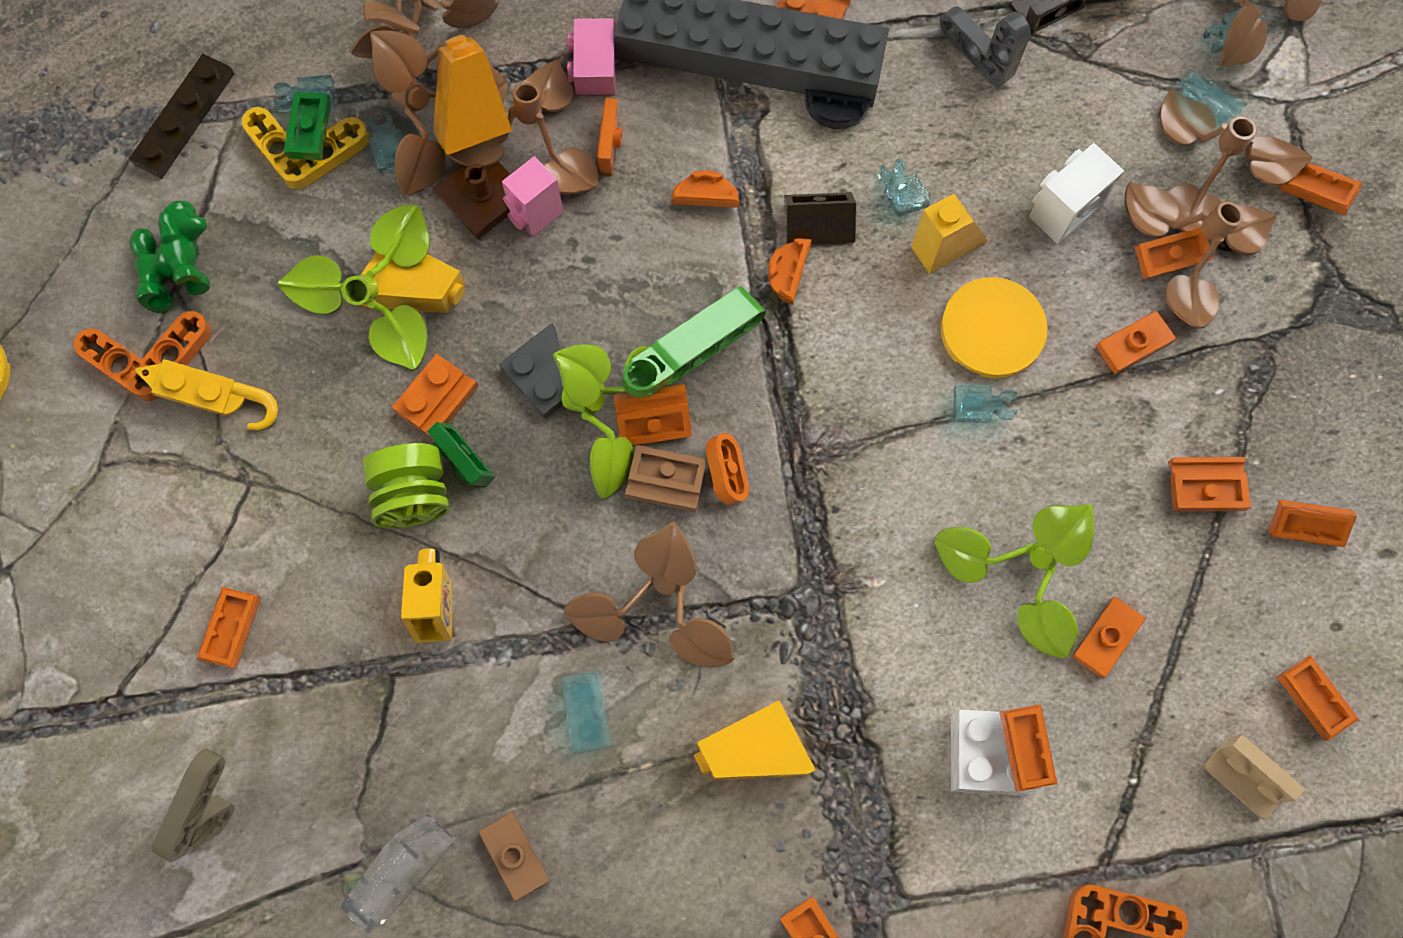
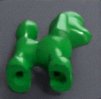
M188 201L171 202L160 213L158 226L161 244L156 253L157 242L152 232L148 229H136L130 237L129 245L134 256L137 258L134 265L139 277L136 299L141 306L155 313L168 312L173 308V298L167 289L163 287L168 277L173 278L177 287L180 284L184 285L188 294L194 296L202 295L209 291L210 281L207 276L195 267L196 258L199 255V246L195 239L207 229L206 219L197 216L196 209Z

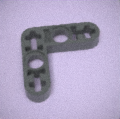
M958 6L945 12L939 19L940 27L946 37L989 82L998 87L1014 77L1031 35L1030 26L1020 13L1011 12L1000 20L996 25L992 39Z

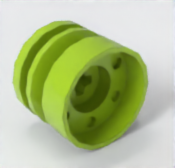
M423 443L399 444L374 451L364 457L362 467L365 485L369 490L375 491L368 498V504L372 508L370 513L371 522L374 526L394 529L413 527L438 520L450 511L449 501L444 497L447 493L444 483L437 481L441 479L444 472L440 451L436 446Z

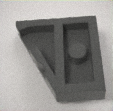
M552 323L499 363L501 370L544 419L563 405L561 399L563 391L561 375L553 357V353L561 349L556 328Z

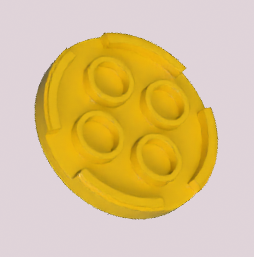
M980 278L963 285L949 299L941 319V337L950 357L968 370L980 374V377L988 379L1009 378L1025 371L1040 355L1047 338L1046 315L1039 301L1020 284L1003 278Z

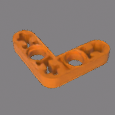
M196 311L184 312L176 318L143 359H140L95 328H88L77 334L73 346L75 352L87 363L144 401H153L159 397L151 393V387H143L141 384L143 379L136 373L135 369L162 363L163 353L170 348H176L179 351L178 357L174 362L187 366L210 338L211 326L200 313ZM191 324L192 326H198L199 330L196 333L188 332L187 327ZM178 337L187 343L185 348L176 340ZM90 342L97 343L106 352L101 356L93 349H89L87 347ZM119 357H127L128 366L126 369L119 373L112 372L111 367L114 360ZM149 371L144 372V376L149 374Z
M1081 885L1076 887L1071 894L1063 938H1074L1081 931L1089 933L1092 938H1105L1107 927L1150 938H1183L1188 930V919L1179 907L1172 904L1097 885ZM1090 892H1093V899L1099 901L1098 909H1091L1088 921H1097L1096 928L1090 925L1076 924L1077 917L1086 919L1087 907L1081 904V898L1089 897ZM1126 901L1134 903L1138 909V918L1131 925L1125 924L1119 916L1120 905ZM1168 912H1170V919L1176 921L1175 929H1168L1167 934H1165V926L1148 922L1149 915L1167 917Z

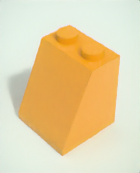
M465 35L448 39L446 46L439 48L433 132L447 155L512 132L486 53L472 37L466 38Z

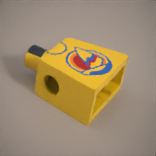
M436 549L419 550L417 564H409L404 568L401 619L415 643L452 641L451 580L444 564L440 563V552Z

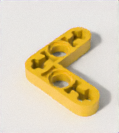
M253 107L247 110L242 117V126L249 138L284 183L292 189H303L363 150L369 142V134L364 123L358 118L347 117L326 131L324 147L332 148V155L324 160H311L314 165L311 168L304 159H288L284 151L280 154L269 153L272 144L276 142L285 143L287 134L268 110L262 107ZM260 121L265 125L268 133L263 135L254 123ZM352 131L358 134V136L353 139L351 136H347V133ZM336 139L339 140L340 145H343L341 149L338 148L335 142ZM297 168L302 173L296 176L291 170Z

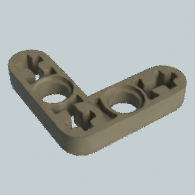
M206 748L200 751L191 761L153 842V853L170 863L174 862L215 837L224 829L234 812L235 806L218 795L211 797L225 766L226 760Z

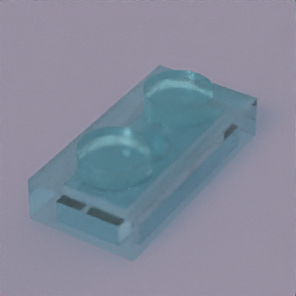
M1192 69L1187 71L1179 82V85L1184 87L1183 94L1196 102H1200L1203 99L1213 105L1211 111L1225 120H1228L1230 116L1232 118L1239 116L1247 105L1246 102Z
M595 670L561 677L573 753L579 754L612 747L599 671Z

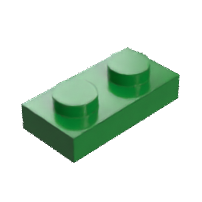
M294 92L284 153L288 159L322 160L332 102L327 93Z
M437 421L427 430L434 439L433 446L439 449L440 455L446 459L449 458L457 467L454 471L462 482L467 485L486 487L495 478V475L452 424Z

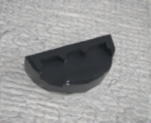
M805 89V107L810 117L821 126L830 129H847L857 125L867 115L871 104V99Z

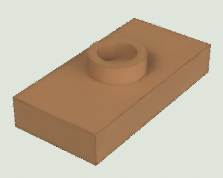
M513 811L478 831L514 902L550 882L545 869Z

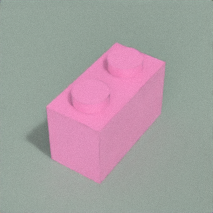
M614 18L574 19V32H568V52L574 53L573 61L567 62L568 82H574L576 95H615L616 54Z
M535 156L502 181L505 192L503 200L510 210L507 214L516 228L519 230L524 228L532 237L563 213L558 181Z

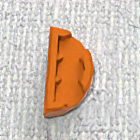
M703 170L690 173L689 177L674 187L671 204L739 208V197L737 189L723 178L724 175L714 171Z
M795 239L794 242L777 248L769 261L768 281L771 289L780 300L790 305H793L811 246L812 240Z

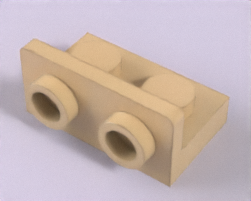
M1243 734L1224 739L1203 766L1207 772L1261 819H1267L1280 803L1297 801L1305 791L1303 786Z

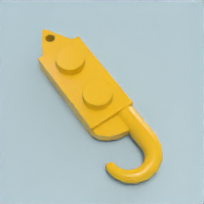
M165 359L160 364L135 369L136 373L152 388L151 393L154 396L222 416L236 413L242 407L245 399L263 404L266 408L265 418L258 423H248L247 428L249 430L259 431L266 429L277 418V401L270 393L263 389L235 382V380ZM149 371V374L144 376V372Z

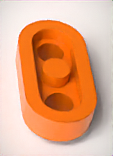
M721 433L708 440L706 444V457L709 463L715 495L724 504L732 506L744 501L748 497L749 484L738 442L730 434Z

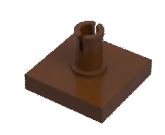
M499 161L484 168L480 164L462 165L433 187L435 195L477 240L504 220L510 212L503 200L505 192L502 181L510 173Z

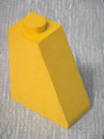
M953 193L923 210L911 248L930 274L987 243V238Z
M376 252L361 275H366L367 271L379 264L386 255ZM428 254L420 263L410 267L399 266L391 260L374 277L378 284V295L375 301L388 309H395L400 305H409L417 311L448 313L452 305H457L465 293V283L461 272ZM362 304V305H361V306H363V307H368L367 304Z
M780 700L697 742L699 752L694 754L702 774L710 773L713 780L805 777L815 771Z

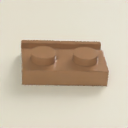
M636 445L627 489L625 490V498L696 513L707 459Z

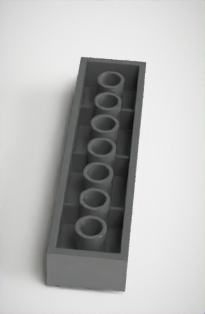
M623 0L614 33L615 54L618 59L805 94V89L867 98L871 99L870 107H873L890 28L743 0Z

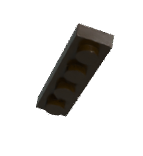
M202 53L129 157L132 164L162 179L234 76L232 68Z

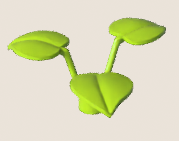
M410 204L393 208L382 215L374 224L370 234V245L375 252L386 256L373 269L368 270L366 275L351 276L344 283H340L342 271L338 264L329 257L314 255L301 260L287 275L278 281V286L294 303L313 313L327 314L334 312L341 307L343 298L349 304H367L369 308L382 312L384 316L375 319L369 329V341L373 350L381 358L413 370L421 363L427 348L428 334L425 321L421 314L409 305L397 306L390 313L388 308L377 303L375 298L378 295V284L374 279L375 275L385 268L391 260L399 266L410 267L420 263L428 254L430 234L422 210L419 206Z
M590 344L573 345L553 353L563 385L562 404L568 410L582 412L581 418L583 420H588L607 436V438H598L594 442L590 453V470L594 487L599 497L605 499L615 493L628 480L634 457V449L627 438H615L614 431L595 418L593 413L603 407L604 394L627 392L623 386L605 387L603 385L610 375L611 363L607 353L601 347ZM641 346L634 349L627 357L625 367L632 358L650 346Z
M1091 504L1051 505L1041 509L1033 520V534L1037 542L1034 544L1028 543L1022 548L997 557H988L991 551V544L977 530L967 527H950L943 529L935 536V546L945 568L956 579L966 583H975L984 579L988 574L987 564L995 565L1026 553L1030 554L1029 558L1033 566L1038 569H1045L1046 573L1035 595V603H1024L1018 609L1017 620L1019 629L1025 639L1039 651L1058 658H1065L1070 655L1078 635L1075 616L1070 609L1058 601L1048 600L1043 603V595L1052 575L1057 570L1055 565L1058 562L1064 566H1076L1089 555L1095 530L1094 513Z

